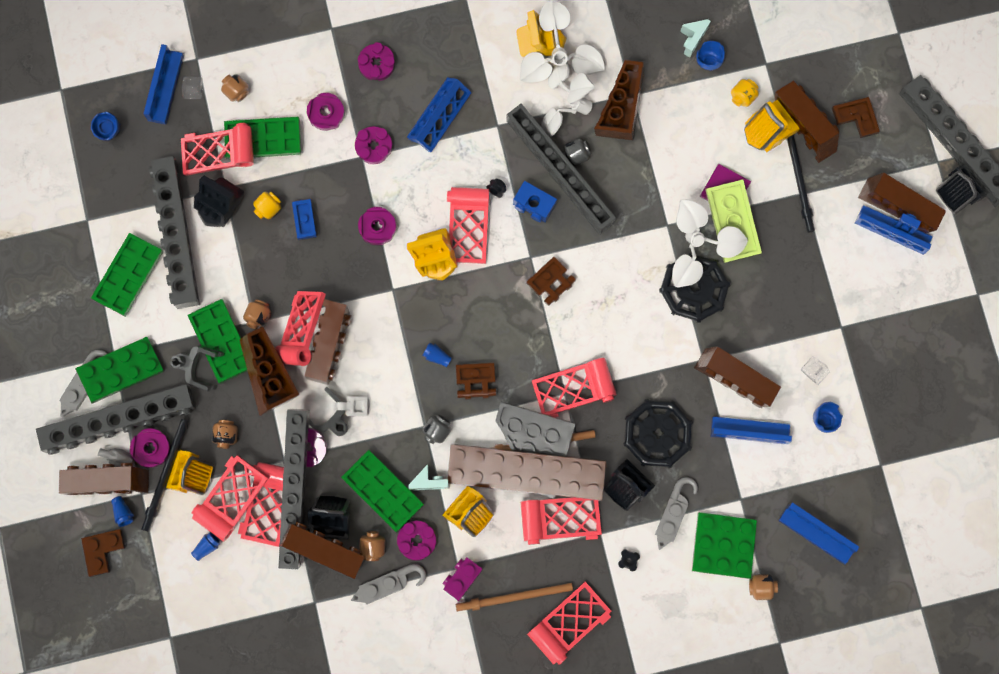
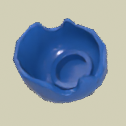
M713 40L704 42L700 50L697 51V64L709 71L719 68L725 59L724 46L720 42Z
M98 113L91 122V131L100 140H111L119 133V121L112 113Z
M825 402L815 409L813 422L819 431L831 433L841 426L843 415L840 414L837 404Z

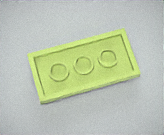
M739 180L705 189L717 235L724 227L734 226L741 230L748 240L746 247L741 253L731 258L723 257L724 263L761 254L762 251L744 181Z

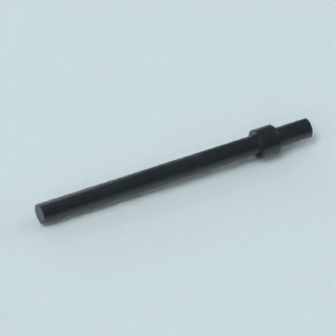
M793 134L787 138L802 205V219H805L807 232L810 233L815 231L812 220L814 215L812 208L809 206Z
M181 419L151 504L146 509V517L141 530L149 532L152 521L157 516L159 511L157 507L189 422L187 420Z

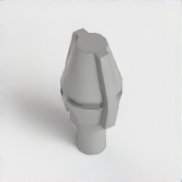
M100 448L98 456L107 458L109 464H115V467H121V463H132L133 461L132 455L123 449L114 448V450L108 451Z

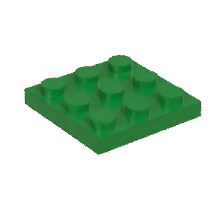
M698 512L691 572L751 579L757 520Z

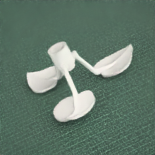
M557 0L547 1L540 11L539 22L545 31L554 29L556 48L552 51V58L545 59L543 54L539 52L527 54L521 63L520 81L529 83L542 81L548 78L552 72V66L548 61L557 66H562L572 57L574 58L571 61V65L577 74L590 75L604 70L603 58L592 45H579L576 49V54L572 53L570 55H567L566 50L560 47L557 29H564L568 26L570 13Z
M567 62L562 66L555 65L548 77V85L552 89H556L559 85L569 93L567 101L572 109L559 108L556 110L551 108L546 113L541 128L549 137H552L560 128L563 120L562 112H571L573 114L580 112L587 115L592 109V102L583 97L595 88L594 84L585 74L580 73L572 80L570 89L565 86L563 81L569 75V65Z
M680 200L676 222L678 228L686 233L685 238L690 243L689 248H691L692 258L684 254L676 260L672 273L674 286H689L700 280L703 274V266L699 261H695L696 253L694 247H700L704 241L716 244L717 254L724 258L738 255L744 250L748 242L741 230L734 226H727L721 229L717 235L718 241L704 237L699 232V227L707 224L708 213L703 206L691 200Z

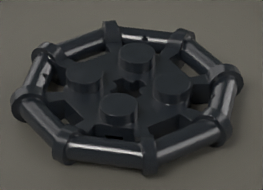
M696 255L695 261H699L702 265L708 267L707 270L703 269L702 277L696 282L700 290L693 292L690 285L683 287L669 286L672 279L674 262L666 266L662 286L659 288V293L663 295L673 316L678 315L694 320L696 323H701V320L719 311H723L727 291L731 285L719 267L717 260L714 261ZM712 270L714 271L719 282L715 283L714 280H712V278L710 277V272H712ZM720 288L717 300L712 298L714 289ZM671 292H676L677 298L680 300L677 305L670 294ZM708 302L712 305V307L701 312L700 306ZM683 304L695 307V313L681 309Z
M645 399L637 409L625 417L624 447L631 451L643 467L647 465L672 468L674 463L692 449L691 427L693 422L689 420L673 400L668 402ZM652 408L667 410L665 414H653ZM647 410L649 416L642 422H639L637 418ZM671 412H673L682 423L676 425L674 420L669 417ZM633 425L639 427L638 438L633 439ZM657 428L663 432L660 439H656V435H653V431H656ZM684 428L683 442L678 441V429ZM640 442L647 450L646 454L644 455L635 444ZM674 445L680 448L672 456H669L667 451ZM651 453L663 454L664 459L650 458Z

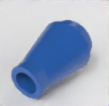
M432 343L428 344L422 355L426 358L425 360L445 367L448 366L452 359L437 344Z
M122 496L113 498L111 503L115 523L119 527L131 524L134 521V515L124 502Z
M211 532L204 534L191 552V555L197 561H200L203 557L218 549L219 539Z

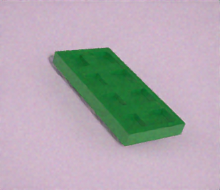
M299 117L224 121V131L233 129L238 123H247L252 128L253 158L301 155ZM229 135L224 136L225 146L229 142ZM226 152L225 158L231 159L230 154Z
M129 233L91 299L126 317L160 259L163 250Z
M223 299L187 315L201 346L224 352L222 357H212L205 354L219 384L247 372L240 344L241 337Z
M148 337L75 368L91 404L164 372Z
M370 450L341 477L396 533L424 506Z

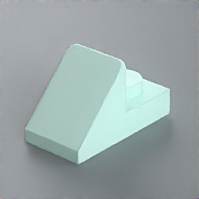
M706 19L682 25L681 33L688 36L684 43V55L691 57L708 30L710 20Z
M428 465L409 484L410 491L449 489L448 479H444V476H434L432 480H429Z

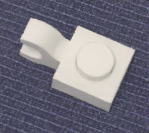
M347 397V402H333V410H347V416H367V397Z

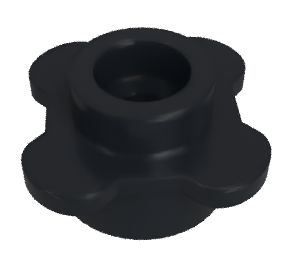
M492 179L490 185L486 186L490 193L498 198H501L503 196L502 193L506 192V185L500 179Z
M626 549L623 550L618 566L622 569L628 568L632 572L635 571L640 555L637 552L632 553Z

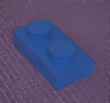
M311 199L292 202L297 239L317 237Z
M903 213L893 224V227L912 235L918 229L921 221L917 220L914 215Z

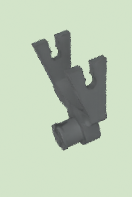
M195 346L191 349L190 354L181 353L171 358V360H174L170 361L173 368L185 370V380L188 384L206 391L216 389V385L196 379V363L201 352L212 357H222L224 352Z
M328 387L324 389L335 402H341ZM337 410L327 422L316 426L309 419V425L321 433L330 429L335 435L343 436L348 430L347 424L340 418L345 410ZM337 425H343V431H337Z

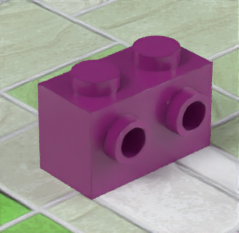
M467 557L465 560L462 558L454 567L457 571L453 576L449 574L442 583L445 586L443 590L457 601L462 599L483 571L481 567Z

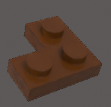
M869 97L832 107L837 126L855 121L860 138L879 134L880 130Z
M121 529L81 538L88 576L93 577L110 573L106 553L125 549Z

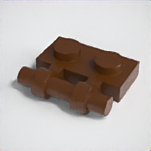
M553 257L526 284L539 297L546 292L548 297L544 302L549 306L551 303L559 300V296L565 290L568 291L576 279L572 275L565 279L563 275L567 272V269ZM558 281L561 285L553 291L550 287Z
M494 363L456 365L457 385H465V390L457 391L458 398L468 400L471 397H483L485 399L489 398L488 396H496V388L488 389V383H495ZM470 384H482V389L471 390Z

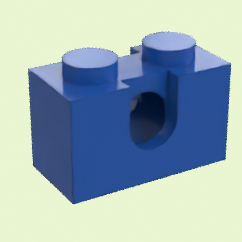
M526 181L523 182L513 199V205L516 210L521 213L527 211L532 214V219L537 222L543 221L544 223H546L557 204L556 198ZM537 201L539 205L537 207H531L529 205V202Z

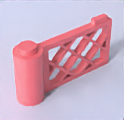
M238 123L230 130L197 136L196 133L185 134V138H181L182 169L185 176L254 165L252 128L247 123ZM229 135V142L224 147L219 142L224 136ZM207 139H212L214 142L208 150L202 146ZM195 142L197 145L190 153L187 151V143ZM219 145L223 150L218 157H215L212 151ZM202 148L206 153L198 160L195 154ZM226 152L230 154L231 162L229 163L220 161ZM210 155L215 161L211 166H206L203 163ZM193 158L198 163L194 169L188 170V164Z
M451 187V191H447V202L451 204L449 226L451 247L454 250L459 246L465 252L461 258H456V263L486 264L489 189ZM454 210H462L467 216L459 223L454 218ZM476 211H484V219L479 223L471 217ZM468 218L476 225L469 232L461 226ZM458 227L466 234L460 241L453 237V232ZM477 228L483 232V238L478 242L470 235ZM467 237L475 243L468 251L460 244ZM478 247L482 251V259H474L469 253Z
M297 291V294L294 296L291 305L293 307L281 344L275 347L283 365L306 366L310 362L311 352L309 346L325 299V293ZM305 297L306 301L301 305L302 298ZM317 298L316 303L312 305V302ZM308 307L309 310L304 314L303 311ZM299 316L300 319L295 323L296 318ZM311 316L310 322L307 323L306 320ZM303 325V328L298 332L297 329ZM294 334V337L289 341L290 336ZM304 334H306V335H305V338H304V341L301 342V339H300V338H301Z
M599 358L580 366L532 380L541 413L553 417H559L558 413L598 400H602L603 403L614 400L613 396L617 395L605 358ZM585 369L587 376L583 383L573 378L577 371ZM565 376L569 379L565 388L555 384L558 377ZM545 381L551 384L546 394L539 391L538 383ZM571 381L581 385L577 395L567 390ZM553 386L563 391L559 400L549 396ZM583 387L592 391L593 398L585 400L579 397ZM565 392L575 397L570 405L561 403ZM547 398L557 403L553 410L545 412L543 405Z
M239 455L230 457L225 465L227 470L202 505L197 504L192 511V519L223 542L232 534L241 517L269 479V477ZM238 462L244 465L245 474L235 475L234 467ZM256 474L262 478L258 486L251 487L249 475ZM246 476L247 488L238 489L236 477ZM232 478L234 490L224 491V481ZM248 490L249 499L247 502L240 503L238 491ZM235 492L236 504L226 505L225 493ZM221 494L223 506L216 507L210 501L214 495ZM237 506L238 515L235 519L228 516L227 507Z
M258 462L257 465L253 466L269 477L263 486L269 495L261 500L258 496L255 497L257 502L254 504L253 500L248 507L244 523L240 522L238 534H241V539L279 547L281 520L274 524L269 513L277 508L281 512L280 506H282V503L278 504L273 494L283 490L284 467ZM256 474L251 475L254 477L253 487L258 486L262 478ZM271 496L276 507L267 512L261 502ZM259 504L265 514L255 519L251 513L252 508ZM267 516L272 525L262 531L257 521ZM255 523L260 533L254 537L246 535L248 527ZM273 527L277 532L276 542L268 540L264 534Z
M573 497L521 501L524 541H528V545L540 544L539 540L583 536H586V540L598 539V535H602L598 500H593L594 509L590 514L581 506L585 501H591L592 499ZM566 502H571L577 507L571 516L562 509ZM544 504H553L558 509L552 517L545 512ZM579 509L588 516L582 524L573 518ZM559 511L568 517L562 526L553 519ZM589 518L596 523V531L589 532L583 527ZM570 520L579 526L575 533H569L564 529ZM552 521L560 529L554 535H547L546 527Z
M584 582L527 635L553 665L556 662L560 665L567 658L566 653L597 624L601 623L603 625L611 618L609 613L612 611L592 588ZM583 588L590 593V602L579 601V592ZM576 596V601H571ZM567 603L576 604L575 615L564 614V606ZM578 604H590L589 616L578 615ZM592 605H600L605 612L601 616H592ZM562 608L561 614H556ZM553 616L561 617V628H553L548 623V620ZM564 617L575 618V629L563 628ZM578 618H589V627L586 630L577 629ZM563 631L574 632V641L569 645L563 640Z

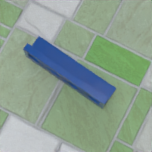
M161 44L144 116L150 122L166 125L184 55L180 52L170 51L168 46Z
M447 77L407 138L411 142L419 143L428 152H432L472 92L458 79ZM460 88L464 94L460 99L456 100V92ZM452 104V112L446 115V106ZM442 119L441 128L436 130V121ZM427 134H432V141L428 145L423 140Z
M862 206L854 224L922 255L930 250L932 245L930 242L933 236L916 230L912 235L893 227L897 220L867 206Z
M712 417L711 437L786 445L792 442V436H789L790 424Z
M794 503L787 506L778 520L844 565L848 562L851 555L859 549L858 545Z

